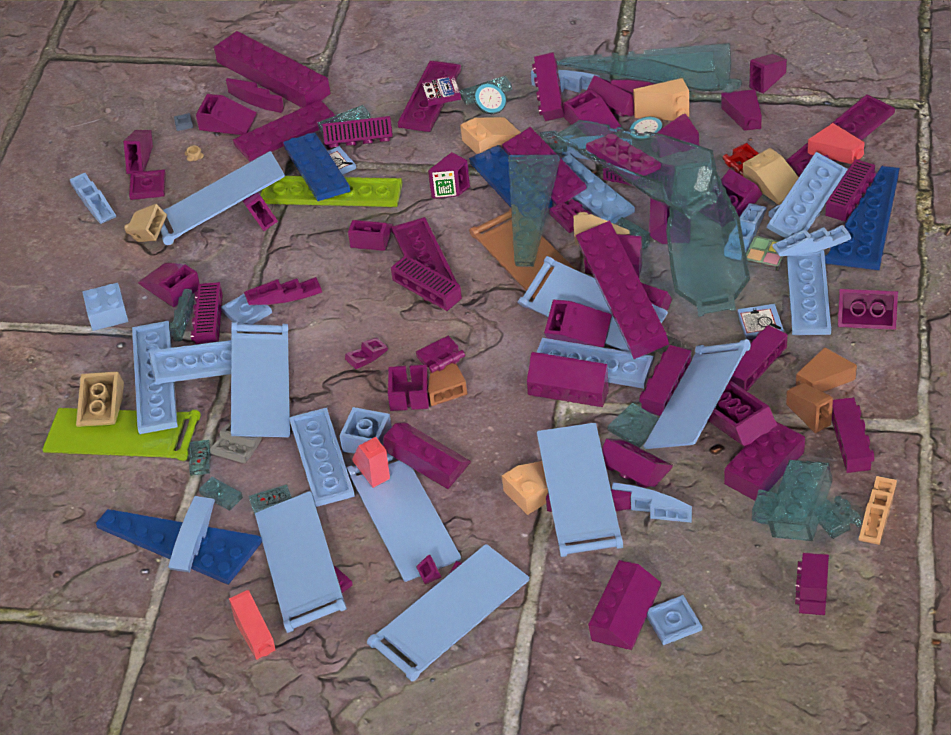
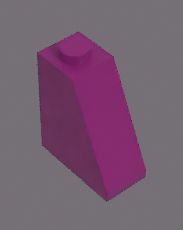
M769 54L750 60L749 88L764 94L786 73L787 59L775 54Z
M755 89L721 93V108L743 130L761 129L762 115Z
M686 113L680 115L654 134L653 150L658 153L660 158L699 147V132Z
M134 130L123 141L126 174L144 172L153 148L152 130Z
M258 192L242 200L263 231L278 222Z

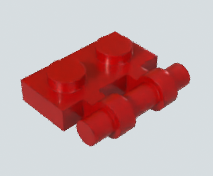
M745 143L733 149L732 156L725 154L722 159L729 168H733L736 173L743 176V163L759 153L748 143Z

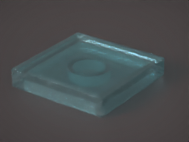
M632 403L608 425V431L640 448L647 441L659 418Z

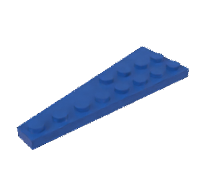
M881 166L874 177L873 183L867 188L865 196L861 198L860 204L854 209L845 224L851 239L831 247L828 255H825V264L880 270L900 168Z
M107 509L96 522L98 529L167 559H171L183 522ZM208 527L205 538L201 540L198 555H194L191 569L229 585L261 545L262 538L258 535Z

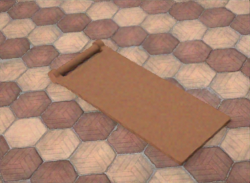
M515 206L510 208L508 212L478 227L473 226L469 229L470 235L476 238L526 291L543 266L546 256L575 269L519 213ZM512 217L514 218V219H512V220H510V221H508V222H506V223H504V224H502V225H500V226H498V227H495V228H493V229H491V230H489V231H487V232H485V233H483V234H480V233H482V232H484V231H486V230H488V229H490V228H492V227H494V226H496V225H498V224H500V223H502V222H504V221H506V220H508V219H510V218H512ZM554 267L549 268L543 280L537 287L536 291L532 295L534 299L539 293L540 289L544 285L549 275L551 274Z

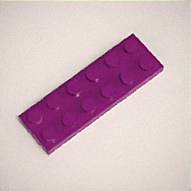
M429 61L398 121V128L431 132L445 103L428 106L421 81L454 75L455 80H457L461 72L460 64Z
M318 100L233 139V143L246 159L251 162L269 151L273 152L283 147L284 141L323 129L322 124L338 122L337 116L321 100Z
M531 127L502 144L507 154L555 205L566 202L587 189L586 184Z
M425 217L391 227L403 257L406 255L451 281L457 282Z

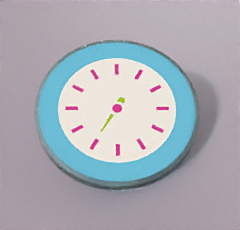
M484 83L475 90L474 102L482 112L491 115L498 114L506 105V96L497 85Z
M643 117L631 124L629 134L631 138L637 141L654 139V134L663 128V123L656 117Z

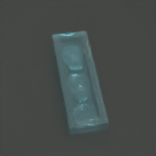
M502 76L459 90L464 103L468 105L477 102L475 93L483 84H493L499 87L503 93L511 91L512 84L506 76Z
M361 105L318 122V128L323 133L322 124L369 119L371 117L367 109Z
M184 289L182 296L179 297L178 308L174 311V320L170 323L169 330L173 335L174 341H182L194 305L191 289Z

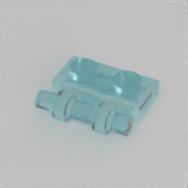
M837 496L834 499V504L826 500L810 508L811 515L832 539L851 530L849 523L855 524L856 527H860L863 523L860 514L856 510H852L850 503L841 496Z

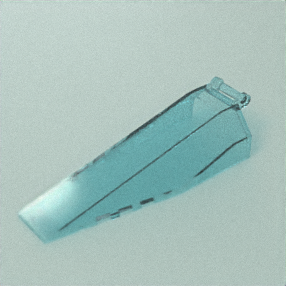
M730 43L644 50L642 54L628 51V55L620 56L617 52L612 53V56L602 57V54L573 56L557 60V65L654 83H663L683 78L688 89L699 91L724 90L727 93H731L742 86L740 79H730L732 64Z
M584 120L577 121L555 135V138L665 207L684 214L688 219L694 217L695 213L705 206L717 201L716 194L709 191L716 172L714 154L711 149L663 134L647 131L641 134L635 129L624 131L623 127L613 129L607 124ZM607 134H615L620 139L661 162V169L644 176L614 166L586 150V143L604 137Z
M712 160L676 166L673 196L671 197V207L669 209L670 216L668 217L666 229L675 293L697 307L698 317L704 316L707 313L725 310L736 311L735 299L750 281L740 218L731 203L730 197L726 193L725 187L722 185Z

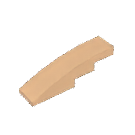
M876 476L874 488L872 489L862 523L859 541L880 545L897 480Z

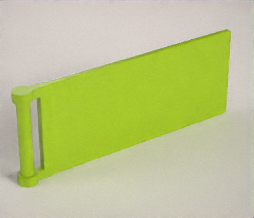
M58 408L42 450L44 453L166 457L185 461L188 458V448L201 413L197 410L177 412L178 427L139 434L137 411L119 410L116 423L112 425L77 427L78 408ZM189 419L181 447L175 451L184 421Z

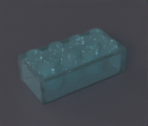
M800 460L788 461L768 518L772 537L813 541L833 481L829 463Z

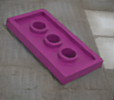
M607 134L604 137L586 143V150L634 180L661 169V162L620 139L615 134Z

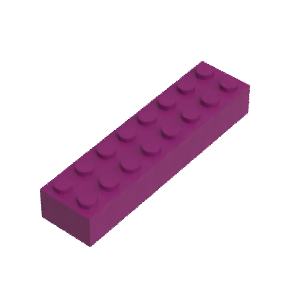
M238 31L214 46L217 63L269 89L301 108L318 100H323L331 94L327 77Z
M610 220L577 234L576 238L581 252L633 359L669 345L666 332Z

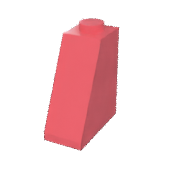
M832 123L808 139V153L814 155L818 152L823 156L828 155L829 159L852 164L855 159L859 160L863 157L864 142Z
M377 437L359 445L352 460L372 488L389 480L387 452Z
M249 590L229 598L235 623L256 660L275 651L273 638Z

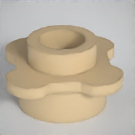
M195 145L188 147L185 151L188 161H197L204 156L201 153V148Z

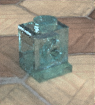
M758 490V495L752 509V521L761 524H773L779 507L778 493Z

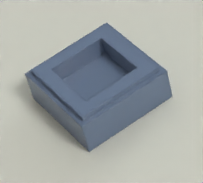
M190 113L174 116L177 131L193 128Z

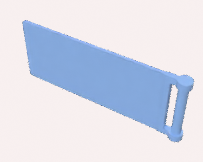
M267 152L173 206L164 209L163 211L167 214V218L174 233L169 234L165 223L163 224L160 232L163 236L164 244L171 245L174 239L285 177L272 152Z
M549 256L545 257L544 264L524 296L518 300V304L522 307L529 308L547 317L549 316L553 299L572 301L611 314L595 278L557 262ZM554 267L534 301L529 302L549 268ZM652 304L662 324L668 312ZM612 316L605 344L621 351L630 352Z
M232 322L231 436L290 437L288 324L249 325ZM237 332H268V333H282V335H280V334H245V333H237Z
M748 339L737 343L696 346L695 355L644 444L645 449L686 446L696 443L746 351L750 350L751 345Z
M596 423L537 431L560 556L566 557L567 554L612 547L617 549L623 548V540ZM610 536L615 537V539L582 543L569 546L565 545V543L577 542Z
M387 454L388 462L396 459L390 454ZM400 460L388 464L390 479L372 488L363 474L356 475L360 473L357 466L353 467L351 465L346 467L349 478H351L404 582L420 577L416 566L428 555H431L437 569L461 560L457 548L413 468Z
M311 491L256 512L257 524L287 633L294 631V628L340 610L342 612L347 610ZM334 600L337 601L336 603H333V604H331V605H328V606H326V607H323V608H321V609H318V610H316V611H313V612H311V613H309V614H306V615L301 616V617H299V618H296V619H294V620H291V619H290V618H292V617H295V616H297V615H300V614H302V613H305V612H307V611H310V610H312V609H315V608H317V607H320V606H322V605H325V604H327V603H330V602H332V601H334Z
M485 544L377 634L371 635L367 640V644L371 648H376L400 668L410 681H415L420 673L525 585L530 580L529 576L489 545ZM385 638L417 666L411 667L383 644L381 640Z

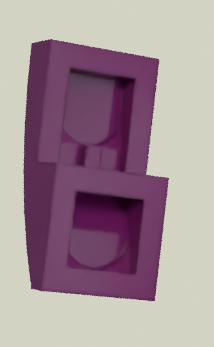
M376 337L362 342L360 349L346 353L345 360L355 369H358L379 358L388 350V347Z

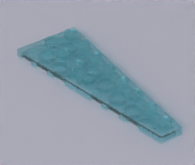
M509 155L508 157L514 262L516 266L534 267L560 162L559 155Z

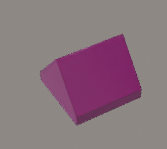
M431 555L426 556L416 566L424 584L442 578Z

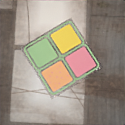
M754 235L743 258V264L779 272L786 256H779L773 249L772 245L779 242L778 240Z

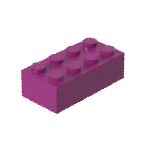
M732 381L728 382L708 419L711 424L742 446L753 443L755 439L770 432L772 428L777 426L770 407Z
M776 422L777 426L772 428L770 432L761 435L753 443L746 445L724 468V484L756 502H759L804 453L805 436Z

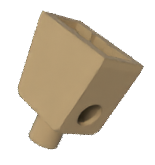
M157 204L136 211L130 223L125 225V231L138 242L156 241L167 214Z

